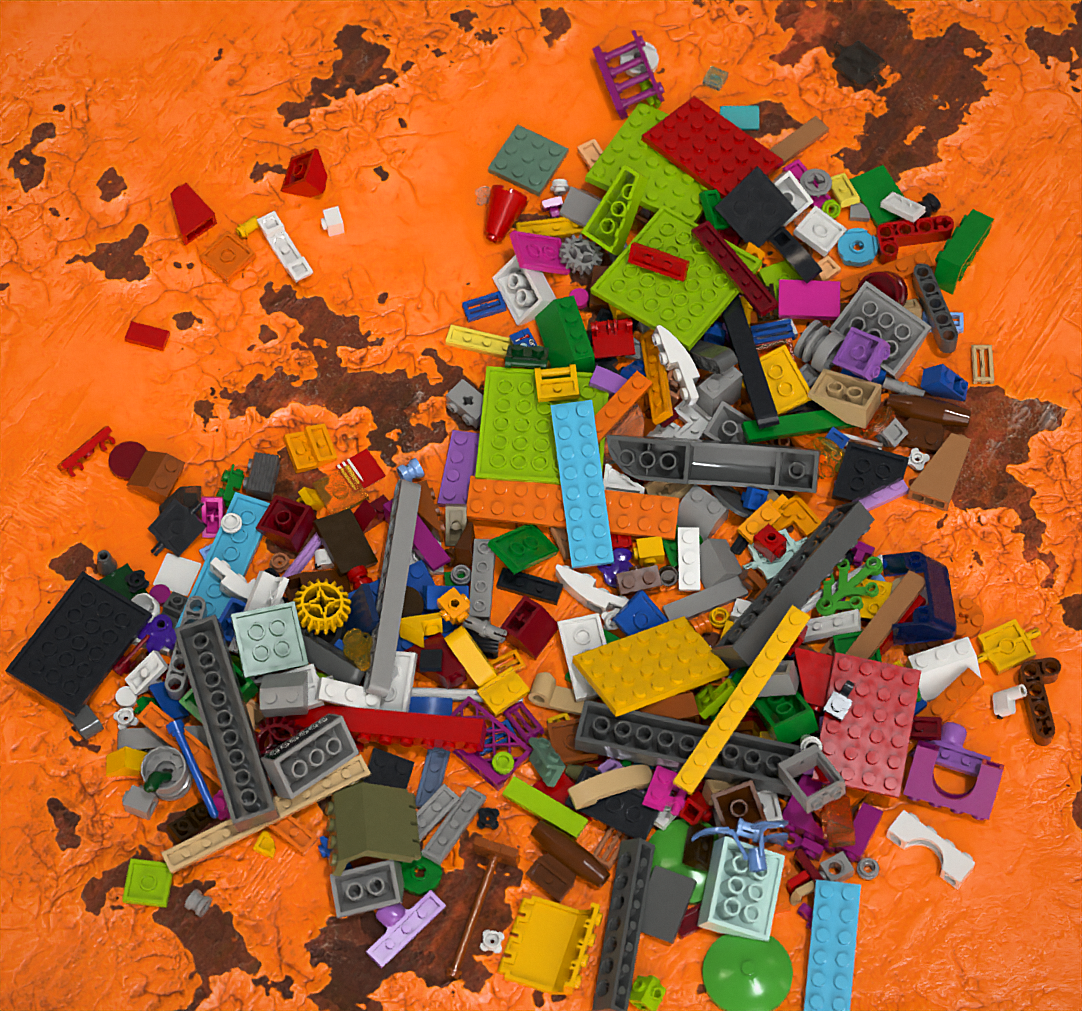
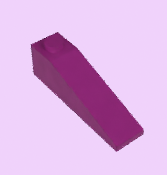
M393 499L383 504L385 521L388 524L390 522ZM417 514L412 550L434 572L451 560Z

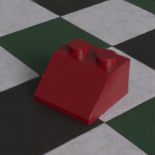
M275 495L257 524L256 530L280 548L298 553L314 527L313 521L317 518L311 506Z

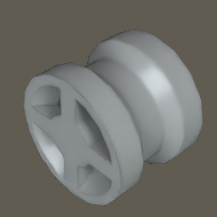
M195 889L186 900L185 908L194 910L197 916L202 917L209 909L212 898L202 895L199 889Z

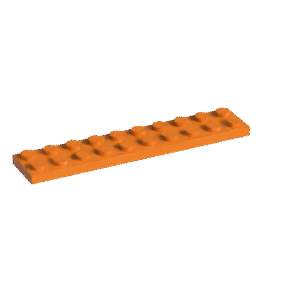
M470 476L467 518L567 529L561 485L475 479V476ZM604 490L610 534L646 538L658 536L665 540L675 541L680 498Z

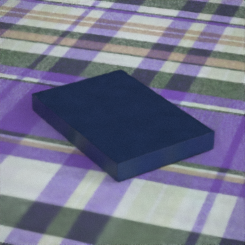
M368 583L361 584L350 598L351 606L349 607L351 612L348 615L347 622H344L347 630L346 641L353 644L356 649L380 621Z

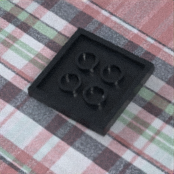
M758 166L750 171L713 207L745 244L751 242L758 248L798 211Z

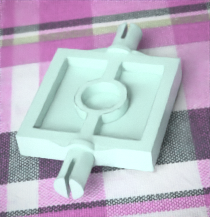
M786 529L778 531L787 539V550L781 558H776L772 563L757 551L753 544H749L747 549L753 561L742 565L743 570L750 568L753 570L758 569L766 582L769 583L808 539L807 537L795 541L789 536Z

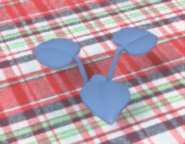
M774 820L752 824L751 830L759 829L758 840L752 843H759V847L749 849L748 854L744 850L735 831L729 827L703 829L692 837V842L704 835L730 834L743 855V860H748L749 871L767 870L764 843H776L784 846V843L788 840V833H774L764 836V831L771 828H784L789 822L786 820Z

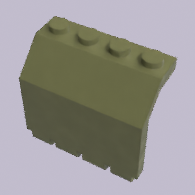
M361 782L335 792L330 802L327 801L325 806V814L328 815L326 831L329 832L327 847L331 852L329 866H332L333 876L341 877L348 862L363 856L408 863L421 859L416 800L413 793H408V789Z

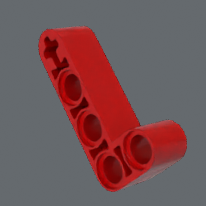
M947 215L919 218L915 222L903 220L880 224L877 227L875 236L878 243L877 254L880 263L886 264L897 260L898 247L947 241L952 236L953 219Z

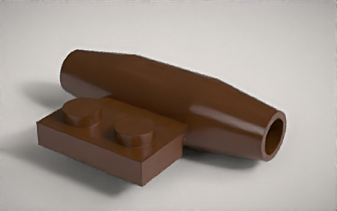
M889 394L886 410L908 418L903 424L908 434L901 440L899 445L918 448L919 450L936 453L942 446L944 438L943 426L968 427L971 417L970 410L946 401L918 395Z
M542 820L532 829L531 835L545 849L547 854L538 857L525 875L558 902H561L573 888L576 876L599 888L607 882L610 873L593 854L566 833Z

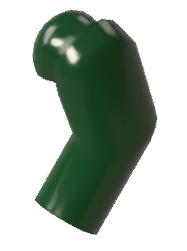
M152 772L147 782L143 784L145 792H155L163 782H170L172 779L171 772Z

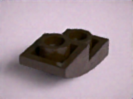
M203 800L187 809L185 815L169 823L166 830L180 844L199 833L214 818L210 816Z

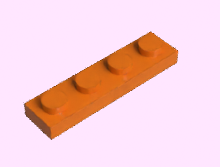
M636 371L594 416L598 444L653 386V382L639 371Z

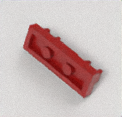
M636 242L631 244L628 262L682 282L686 280L690 263L688 260Z
M109 426L103 427L60 462L57 467L61 471L67 469L69 476L75 477L76 474L72 470L74 466H77L80 470L84 469L83 464L77 461L82 457L87 459L95 452L93 448L98 443L102 451L108 450L104 445L105 440L110 441L112 445L116 443L113 437L108 436L112 429Z

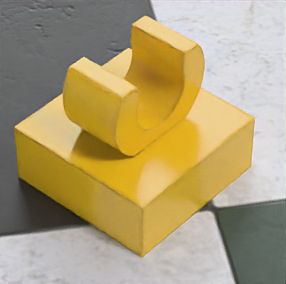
M303 487L298 491L301 497L296 500L297 502L305 503L316 511L324 507L323 502L314 489Z

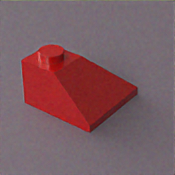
M311 149L290 159L280 191L308 198L324 192L328 175L318 149Z

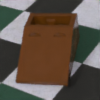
M336 570L302 572L286 577L289 581L284 591L287 601L293 602L294 598H296V592L301 591L302 585L308 587L309 580L315 584L317 578L320 580V583H324V580L327 578L329 584L335 581L337 583L336 587L342 585L343 592H352L347 576L339 577ZM314 596L309 600H314L317 596Z

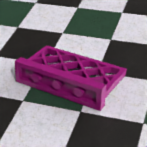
M468 696L450 716L457 717L461 713V717L490 720L492 722V729H487L486 734H492L493 744H484V749L493 748V757L496 754V748L508 747L510 754L511 747L520 746L525 750L520 757H513L514 761H516L514 768L505 775L495 772L493 766L489 764L492 763L493 758L484 759L480 756L479 751L478 753H467L464 750L458 749L451 751L494 789L499 791L504 786V782L531 755L533 749ZM471 704L476 709V716H464L463 710ZM495 733H505L508 736V743L495 744Z

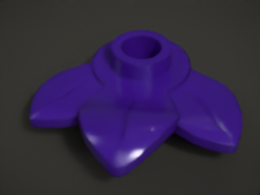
M616 548L613 550V564H610V566H597L598 570L603 573L604 581L608 586L616 588L615 574L629 571V567L633 566L629 562L633 554L630 550Z
M164 614L154 617L152 622L147 623L137 636L138 639L142 640L147 634L150 635V638L146 641V648L149 653L153 650L159 652L164 646L174 650L177 639L171 618ZM161 621L165 622V626L163 628L158 627V624Z

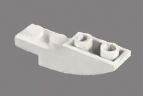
M659 325L652 334L653 344L659 350V361L664 365L666 371L674 369L673 376L675 381L679 382L680 396L682 400H685L686 405H695L699 398L695 387L700 377L691 356L678 339Z
M215 557L210 562L209 571L221 580L220 590L230 598L234 597L247 603L256 580L253 578L247 584V580L241 574L234 573L226 561H220ZM281 599L280 604L285 603L284 600Z
M557 564L555 567L556 578L563 584L564 589L583 606L595 613H599V615L603 611H612L614 608L621 610L629 601L624 596L610 594L604 588H596V579L590 574H581L567 565L561 566Z

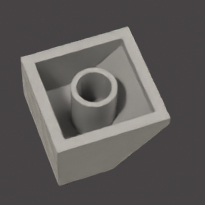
M695 484L679 504L677 525L679 527L699 528V535H701L704 542L711 538L728 519L729 509L717 498Z
M308 672L264 675L260 686V711L265 717L308 714Z

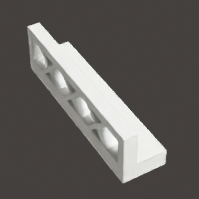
M259 571L244 611L279 605L289 579L275 577L265 571ZM234 635L229 650L239 655Z

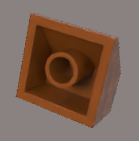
M146 451L126 486L164 505L183 472L185 462L168 453Z

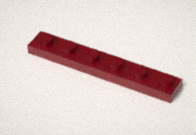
M709 221L691 230V235L760 317L778 308L776 299Z

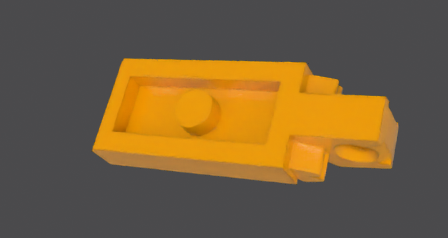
M783 494L775 501L770 498L737 528V531L752 545L754 535L768 523L772 526L782 516L784 511L781 508L787 503L788 499Z

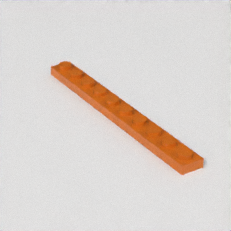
M922 250L838 280L840 281V302L852 299L857 292L858 284L869 273L890 271L897 273L905 280L913 277V270L916 265L924 263L929 265L932 270L934 265L926 250ZM755 310L751 312L750 326L778 321L758 322L757 312Z
M968 667L917 716L942 717L943 724L984 685V680ZM909 740L907 757L916 749L919 740ZM846 788V804L823 805L822 808L814 811V816L828 829H831L869 792Z
M150 702L137 716V720L170 747L176 748L182 753L176 738L169 734L166 728L167 724L175 720L153 702ZM184 728L185 733L183 734L199 770L222 788L211 750ZM291 815L268 826L302 855H305L318 840L315 834Z

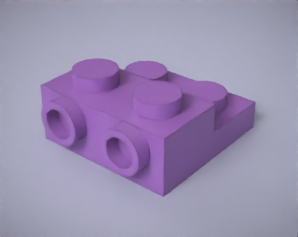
M851 327L832 363L871 382L873 378L878 377L880 374V365L883 360L889 357V348L891 346L881 338Z

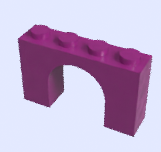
M919 740L903 794L913 801L924 800L933 807L940 808L944 806L957 814L964 812L971 814V817L977 820H984V818L989 820L1004 765L983 759L974 786L965 793L951 794L941 789L934 778V766L940 746Z
M803 774L798 786L807 797L822 789V782L813 781L811 777ZM792 794L782 814L783 820L788 821L789 824L784 828L782 827V829L787 833L794 832L802 836L803 839L806 837L824 846V850L827 852L840 853L843 851L849 862L859 863L882 819L883 811L863 802L853 823L847 829L839 832H830L819 827L813 819L812 812L807 814Z

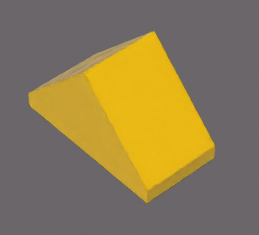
M124 746L106 756V777L141 776V764L148 753Z

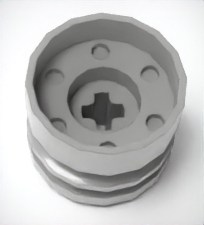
M814 320L801 334L795 345L793 355L799 359L802 358V361L805 363L811 361V367L821 373L823 369L831 370L834 364L832 361L845 337L835 331L829 334L830 328L828 326H823L822 322Z
M159 746L151 750L144 757L141 764V775L144 782H147L149 775L154 771H169L172 774L170 782H163L159 789L152 793H155L159 799L165 801L177 800L186 795L193 784V776L182 753L170 746Z

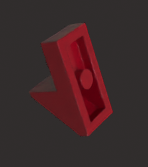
M384 494L371 503L367 499L363 500L353 513L364 534L385 521L383 504L389 500Z

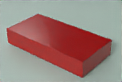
M131 321L124 339L125 342L164 351L170 331Z

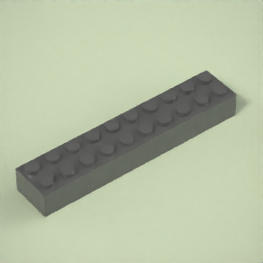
M856 501L835 506L711 649V652L718 656L729 669L751 667L791 606L793 605L798 609L808 602V597L811 593L816 592L821 587L820 583L823 579L833 573L835 565L845 559L847 551L858 544L859 537L870 530V525L875 519L862 503Z
M214 614L175 628V634L233 826L238 832H242L281 818L266 769L260 759L262 758L220 621Z
M585 700L575 737V749L654 767L658 765L668 770L680 772L709 729V726L635 710L615 717L606 704ZM734 732L704 777L737 785L753 780L756 789L790 796V790L779 777L778 764L798 754L800 746Z

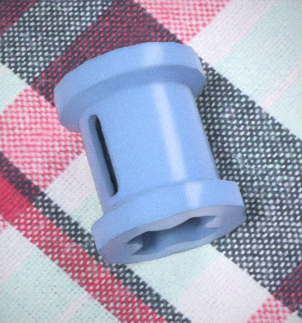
M739 818L735 833L737 837L742 836L752 839V842H757L759 829L751 830L753 823Z

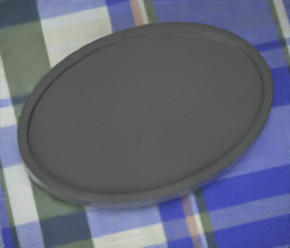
M711 485V490L716 498L732 512L744 518H749L753 514V509L742 507L744 502L741 500L742 495L731 486Z

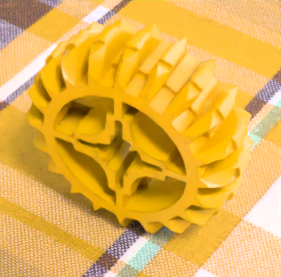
M317 578L315 584L309 580L308 587L302 585L301 591L296 592V598L293 600L295 601L298 619L301 621L300 626H307L308 632L315 629L317 635L320 633V630H323L326 635L329 629L335 632L336 626L342 628L343 622H347L348 615L351 612L349 607L351 606V600L348 599V593L343 592L342 585L336 587L337 583L335 581L329 584L327 578L324 580V583H320V580ZM317 596L314 600H309L310 598ZM335 610H338L334 615L327 618V616L330 613H334Z

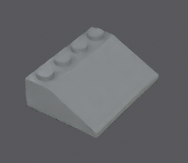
M865 281L830 327L829 331L830 333L835 331L846 338L851 327H854L885 340L891 346L889 348L890 355L886 360L882 361L880 368L886 371L888 376L898 380L912 362L932 327Z

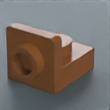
M752 568L743 570L739 575L743 585L747 589L752 590V593L746 598L747 601L753 602L768 585Z

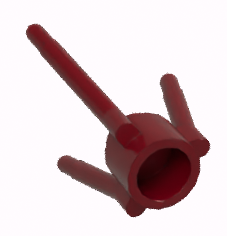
M147 634L126 657L122 656L112 670L119 676H122L124 673L127 675L130 667H134L137 663L136 660L132 663L129 660L145 644L150 635Z

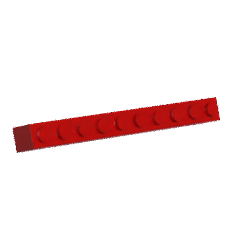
M323 705L309 709L308 714L286 716L288 722L292 719L295 720V726H302L300 732L327 714L343 716L353 740L361 743H370L372 741L379 742L382 745L400 744L403 747L415 745L425 749L442 748L446 751L458 749L464 750L467 753L483 752L487 733V725L484 719ZM284 728L276 729L277 733L281 736L290 734Z

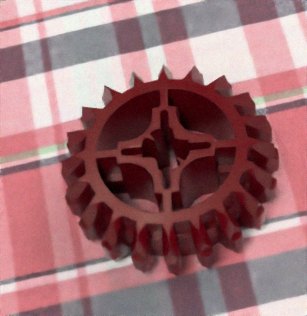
M274 717L273 723L270 719H266V727L263 724H259L258 727L261 731H254L257 736L261 756L263 757L279 746L278 742L284 743L297 735L302 726H295V720L292 719L288 722L287 717H282L281 720L279 717ZM284 728L292 736L282 738L276 729ZM269 736L270 743L264 748L265 740Z

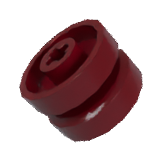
M890 271L872 272L863 277L858 284L857 292L867 281L901 306L906 304L908 297L907 285L897 273Z

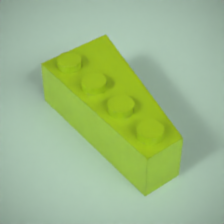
M624 164L581 233L610 253L619 256L623 252L648 178Z

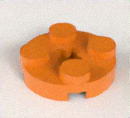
M964 597L952 600L946 604L941 614V626L949 637L953 639L954 637L959 639L968 637L971 640L980 633L984 624V614L982 609L972 599ZM959 616H965L967 623L958 622Z

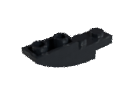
M781 226L768 238L767 242L806 283L823 271L784 226Z

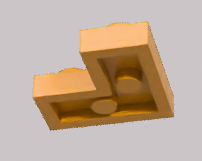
M796 494L781 508L784 513L772 527L780 531L794 524L804 537L809 538L822 522L799 495Z

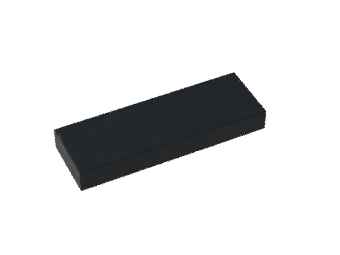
M503 567L496 588L557 606L563 590V584L522 572L514 574L509 568Z

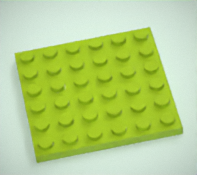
M639 102L586 174L585 181L608 191L625 164L648 178L639 204L640 206L657 213L665 205L696 223L704 212L699 193L708 189L641 141L642 135L669 114Z
M665 205L657 211L590 289L591 294L649 328L655 330L657 326L661 325L689 351L737 296L739 290L691 235V230L699 225ZM725 240L755 274L762 266V260ZM636 242L690 261L686 280L682 282L629 263L631 244Z
M487 366L475 479L561 485L551 405L592 400L595 416L608 402L609 393L589 386L593 373L577 372L580 398L538 403L534 369ZM570 375L544 377L542 380L570 377ZM605 437L598 444L602 473Z

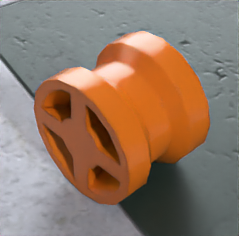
M704 613L700 614L697 619L688 620L696 633H699L701 636L704 633L709 634L713 632L712 625Z

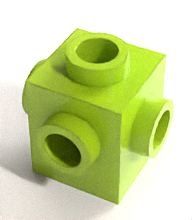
M638 976L632 985L629 1002L640 1011H656L667 989L660 984L661 981L655 976Z

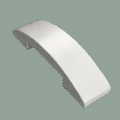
M275 211L257 219L273 252L295 282L313 274V270L304 256L300 255Z

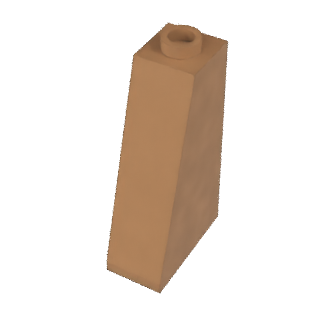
M951 433L911 484L907 499L947 512L969 451L971 439L962 434Z

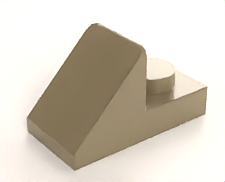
M446 504L445 546H456L468 523L467 504Z

